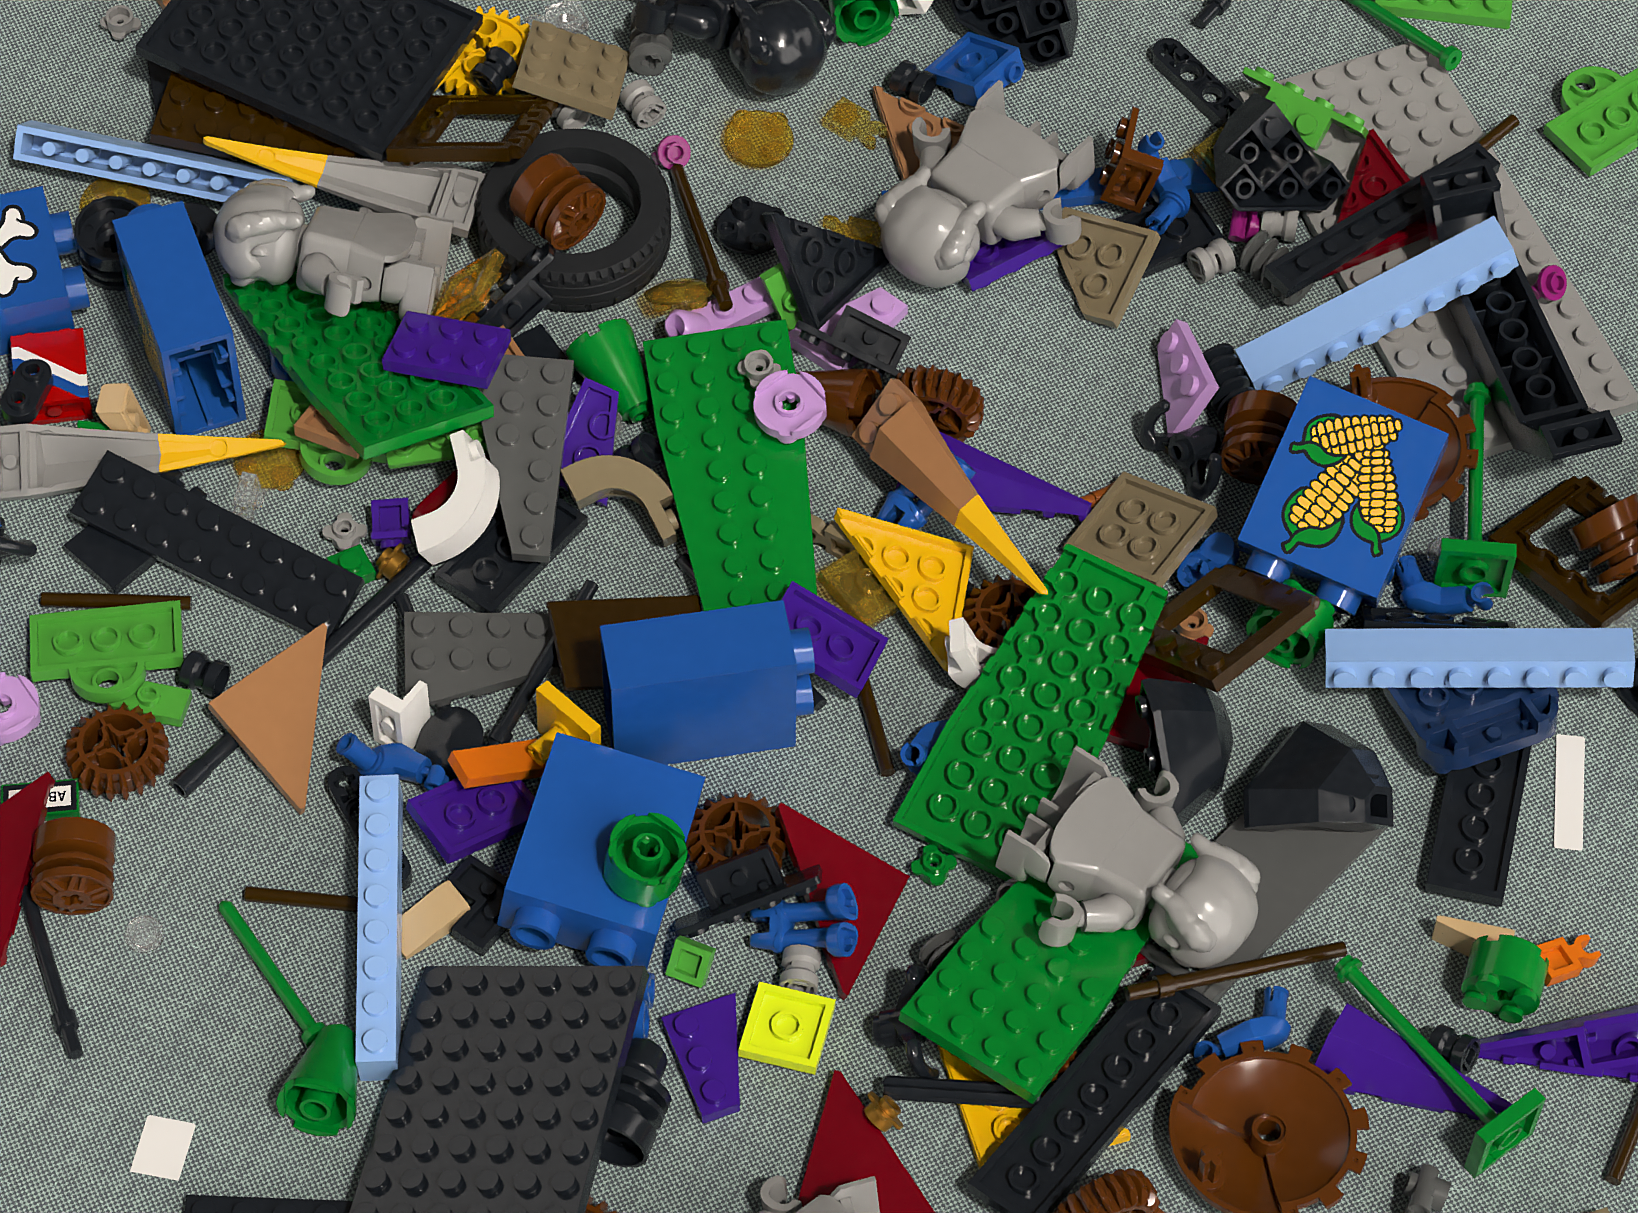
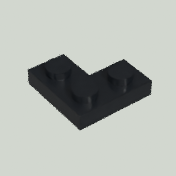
M470 854L447 879L454 885L466 902L472 905L470 910L453 926L452 935L484 956L508 929L497 925L508 878Z

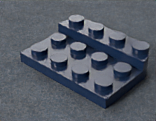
M1383 688L1382 691L1416 741V754L1429 764L1434 772L1439 774H1446L1451 770L1464 769L1529 747L1547 738H1551L1556 733L1559 694L1556 688Z

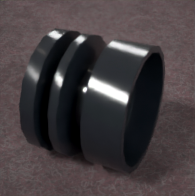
M106 196L93 200L82 208L75 220L74 235L78 260L82 266L83 274L93 285L104 290H125L112 220L127 216L133 209L139 206L136 202L125 197Z
M624 1067L599 1160L621 1167H639L646 1164L657 1137L655 1130L661 1128L672 1101L669 1091L658 1080L635 1068Z

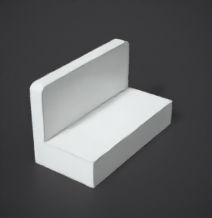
M421 680L418 681L403 700L377 686L368 696L374 741L381 745L402 743L413 749L417 744L422 727L431 717L427 684Z

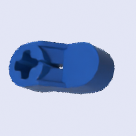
M1223 532L1209 535L1200 548L1189 553L1177 570L1179 583L1186 590L1215 567L1221 569L1226 564L1235 565L1240 553L1237 544L1228 534Z

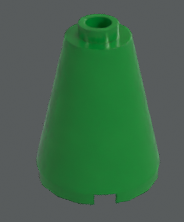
M828 0L830 14L836 24V34L847 44L848 42H854L858 46H867L878 42L889 34L892 30L891 23L895 16L898 18L899 15L898 2L896 0Z
M625 319L609 320L597 325L600 331L594 335L589 336L586 331L575 339L566 350V356L568 360H574V369L583 379L586 377L618 391L617 415L623 421L631 420L632 423H636L645 419L651 413L650 408L653 406L651 391L632 327Z
M331 1024L323 1027L278 1092L276 1105L279 1114L283 1119L285 1113L294 1120L293 1127L299 1131L314 1136L330 1137L337 1135L339 1129L347 1126L348 1130L352 1127L357 1112L358 1070L355 1062L356 1034L349 1027L343 1024Z

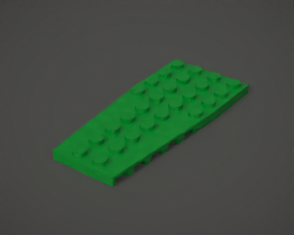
M296 267L290 279L281 285H271L266 281L257 280L252 284L241 287L231 282L228 273L222 275L223 289L308 401L364 460L494 417V405L477 387L383 370L382 358L401 320L393 310L385 312L381 309L380 301L361 302L358 304L350 303L348 314L339 317L324 309L325 296L302 291L296 286L298 267Z
M786 319L643 341L658 441L703 611L780 601L792 581L817 595L805 437L797 439L793 443L785 444L781 443L777 438L768 435L758 426L754 417L753 407L756 389L750 386V380L745 375L739 374L737 368L739 362L745 360V357L750 352L762 349L772 356L773 363L781 366V371L787 370L788 374H796ZM756 368V370L762 371L763 368ZM785 400L782 402L783 409L794 410L799 402L794 401L790 403Z
M1071 544L1064 546L1063 553L1053 568L1050 567L1043 578V584L1048 590V595L1036 592L1033 598L1030 597L1024 606L1023 613L1015 625L1010 627L1003 638V643L995 655L990 657L975 685L970 687L947 721L893 819V826L929 844L936 845L939 849L1006 882L1012 879V877L995 867L1008 830H1011L1020 836L1028 815L1031 813L1036 816L1040 800L1043 797L1049 801L1052 800L1064 778L1076 745L1099 759L1168 597L1166 589Z
M1185 842V849L1177 869L1183 863L1198 858L1193 846ZM1032 876L1023 882L1017 881L961 937L900 1011L899 1021L1033 1104L1095 1026L1117 992L1120 982L1135 964L1136 958L1143 946H1146L1151 939L1148 930L1151 909L1147 911L1138 925L1132 930L1121 928L1112 933L1082 932L1080 927H1078L1070 943L1061 947H1052L1042 943L1038 933L1042 922L1050 917L1062 920L1060 917L1051 915L1050 906L1055 892L1047 883L1038 881Z

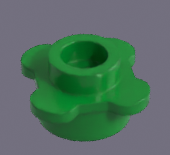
M929 844L924 846L921 857L911 863V871L914 875H919L924 883L940 886L948 878L949 871L956 868L957 860L953 855H945L940 852L936 845ZM936 863L938 866L932 867L930 864Z

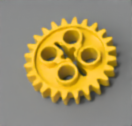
M478 6L476 12L483 15V24L459 56L461 61L460 67L444 82L445 92L448 93L456 89L457 95H464L465 93L470 95H489L473 83L470 78V71L477 63L485 61V54L494 46L508 52L519 66L530 31V25L528 23L521 25L519 15L509 19L508 10L497 15L495 7H491L488 13H483L481 6ZM517 71L510 79L503 81V87L496 95H502V91L505 90L512 95L515 94V88L512 86Z

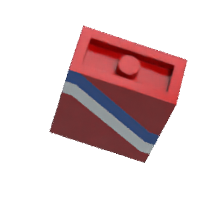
M64 328L59 331L10 336L13 375L22 362L29 359H40L50 365L54 379L53 386L37 417L28 424L43 425L93 419L86 364L88 352L83 328ZM23 400L15 401V403L23 402Z

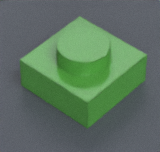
M680 935L675 939L665 975L702 988L706 985L716 948Z

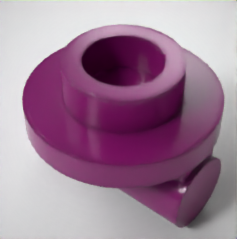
M669 135L659 142L657 150L651 153V158L657 166L661 164L669 170L675 164H681L684 167L690 159L691 149L683 137Z
M1233 207L1228 239L1234 242L1241 241L1247 243L1251 237L1253 238L1260 231L1261 218L1257 217V211H1237Z
M1548 265L1542 268L1537 281L1531 288L1537 300L1543 297L1548 301H1556L1562 298L1566 291L1567 278L1562 268L1557 265Z

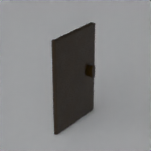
M699 595L548 601L546 607L549 613L564 691L603 689L601 625L701 612Z

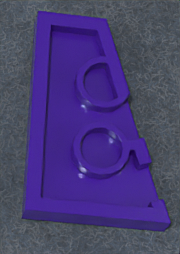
M1040 231L1041 236L1019 241H1010L1002 238L994 245H988L983 242L980 244L978 253L970 262L967 275L961 281L973 292L987 287L991 282L1009 273L1020 270L1024 265L1040 257L1050 255L1054 250L1064 245L1051 243L1046 238L1044 231Z
M585 377L568 414L562 469L589 457L613 455L619 403L618 391ZM561 475L559 487L569 491ZM609 497L600 499L595 503L608 508Z
M732 993L661 1017V1025L702 1124L739 1112L736 994Z

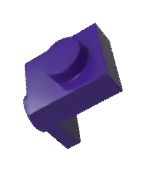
M409 499L371 500L372 532L370 533L374 546H380V550L385 551L388 547L394 550L399 543L412 544Z

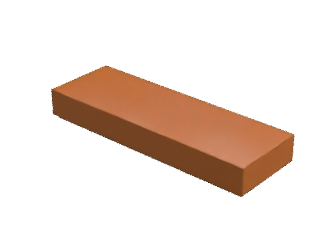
M537 739L456 750L451 752L447 760L464 789L542 777L546 763L542 766L537 764L529 755L528 746Z

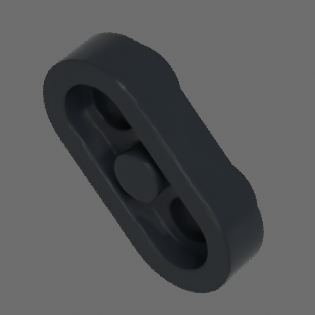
M29 359L17 367L0 401L3 416L9 423L14 425L28 424L37 417L54 382L51 367L47 362L40 359ZM23 400L21 403H14L15 401Z

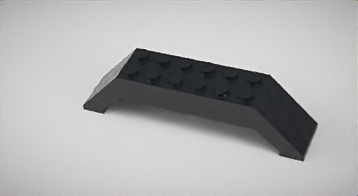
M1488 158L1421 173L1420 183L1430 248L1492 216H1495L1508 238L1500 194L1501 184ZM1519 261V266L1512 269L1506 276L1494 278L1479 286L1473 293L1461 295L1446 303L1482 382L1488 386L1491 392V402L1513 449L1553 461L1622 444L1623 438L1610 411L1599 412L1588 407Z

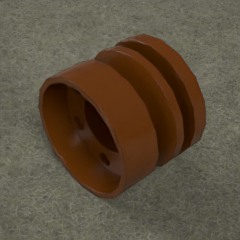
M550 153L537 159L520 175L512 189L509 204L510 210L530 228H535V231L543 239H546L555 249L565 250L578 244L594 229L603 214L606 205V194L599 186L592 183L588 177L580 175V172L560 154Z
M1250 390L1233 397L1227 405L1225 414V434L1222 439V450L1220 453L1222 456V468L1231 477L1241 482L1262 485L1297 403L1281 393L1269 390Z
M1637 493L1622 499L1568 530L1579 551L1597 547L1599 554L1587 564L1589 569L1603 562L1606 563L1608 570L1594 577L1598 585L1605 582L1622 580L1638 571Z
M61 817L49 820L37 828L33 839L32 857L35 865L31 873L33 880L30 890L32 900L43 909L65 915H86L98 912L109 906L114 898L115 832L104 823L83 817Z

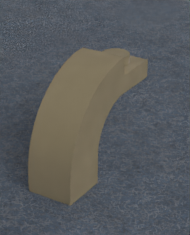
M601 455L582 459L560 469L562 478L579 510L606 497H625L636 502L644 509L664 548L678 541L675 530L680 528L679 523L671 508L666 511L663 509L674 503L673 494L666 483L647 466L621 456Z

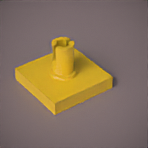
M548 680L536 689L537 731L542 736L528 746V752L537 764L542 766L547 762L557 732L601 745V726Z

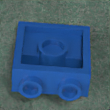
M968 31L924 70L936 75L937 85L952 89L956 101L976 107L978 99L998 80L1003 82V88H1005L1011 82H1018L1022 78L1025 68L1018 47Z

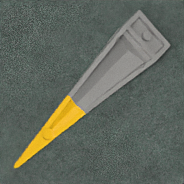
M210 136L203 137V143L206 146L378 212L405 213L413 219L426 215L454 221L452 234L463 238H468L477 211L478 192L483 179L486 177L485 173L455 164L419 163L412 166H403L400 162L384 160L379 162L372 159L323 155Z
M37 424L0 426V501L32 498L37 500L83 490L107 450L155 474L276 449L284 447L286 443L279 439L159 434Z

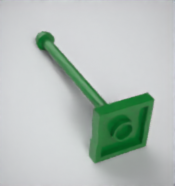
M1473 382L1467 386L1464 392V402L1470 405V417L1476 428V432L1469 434V449H1479L1477 468L1469 469L1467 540L1441 538L1432 583L1441 587L1466 586L1471 590L1475 584L1487 582L1491 585L1494 593L1484 594L1483 596L1506 598L1517 557V544L1482 541L1484 408L1491 401V392L1486 384Z
M1350 954L1345 956L1333 969L1337 974V980L1340 983L1349 981L1485 1124L1484 1127L1475 1133L1464 1168L1474 1179L1533 1134L1546 1100L1536 1088H1533L1506 1110L1497 1114L1360 971L1363 963L1358 958L1354 959Z

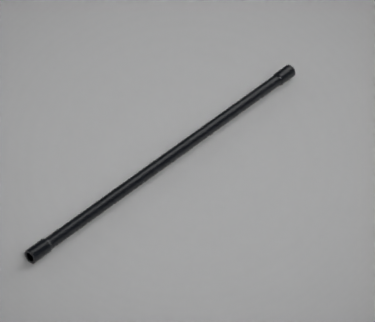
M418 554L325 641L322 669L394 603L397 595L409 589L433 565L421 554ZM227 731L203 755L193 760L171 781L173 789L183 798H187L240 745Z

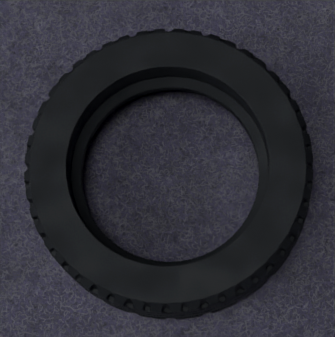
M559 129L539 134L522 158L511 159L510 162H495L491 166V169L488 170L486 177L481 183L476 209L481 255L484 263L487 265V269L497 282L509 271L515 273L524 264L525 256L533 248L537 247L521 236L515 229L514 219L516 215L510 210L509 199L520 175L537 159L550 153L560 154L580 172V175H585L592 183L599 186L603 192L618 198L626 204L634 213L635 222L620 239L601 249L576 254L554 252V259L535 276L553 295V300L544 309L560 312H589L613 306L642 290L662 268L663 262L667 258L671 241L669 189L664 176L654 161L635 145L601 131Z

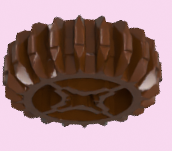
M918 365L916 370L907 367L904 373L897 374L895 379H899L923 403L938 431L961 442H964L966 437L974 436L975 431L979 428V424L982 423L985 406L984 397L980 395L981 389L973 386V380L963 379L961 372L954 374L949 372L948 368L944 370L937 369L935 365H932L931 368Z
M1013 573L1009 576L1008 580H1003L997 574L994 578V583L984 579L980 589L973 588L970 598L964 602L962 617L980 642L990 647L999 648L1003 643L1004 636L1011 627L1009 615H1013L1015 625L1023 613L1024 606L1030 597L1033 598L1036 591L1024 581L1016 580Z
M123 702L119 709H113L108 703L106 711L100 713L93 708L91 719L81 716L79 721L80 727H71V739L66 740L65 746L67 756L65 757L67 767L70 768L72 779H79L80 788L84 792L91 789L92 795L96 799L103 793H106L107 798L112 802L116 794H122V797L127 801L130 795L129 792L136 791L142 796L144 785L155 787V776H164V765L169 763L170 758L168 737L165 735L164 726L161 722H156L152 712L144 714L143 709L139 705L129 711L128 705Z
M736 789L732 793V798H726L719 792L716 803L706 799L703 803V809H696L686 841L688 859L690 863H695V870H700L769 843L781 869L782 860H786L788 856V849L784 840L786 837L780 819L775 815L777 805L768 807L766 797L754 801V795L751 791L745 798L739 797ZM735 832L739 833V849L736 847Z
M1134 1168L1126 1169L1125 1171L1118 1169L1112 1174L1105 1173L1096 1180L1092 1179L1087 1185L1080 1186L1078 1191L1068 1195L1067 1201L1059 1204L1058 1210L1055 1213H1157L1160 1201L1152 1182L1148 1177L1146 1178L1142 1171H1136Z

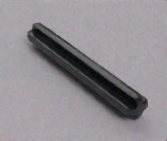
M887 1075L883 1080V1096L887 1095L894 1100L1033 1108L1041 1099L1040 1094L1036 1101L1031 1104L998 1082Z

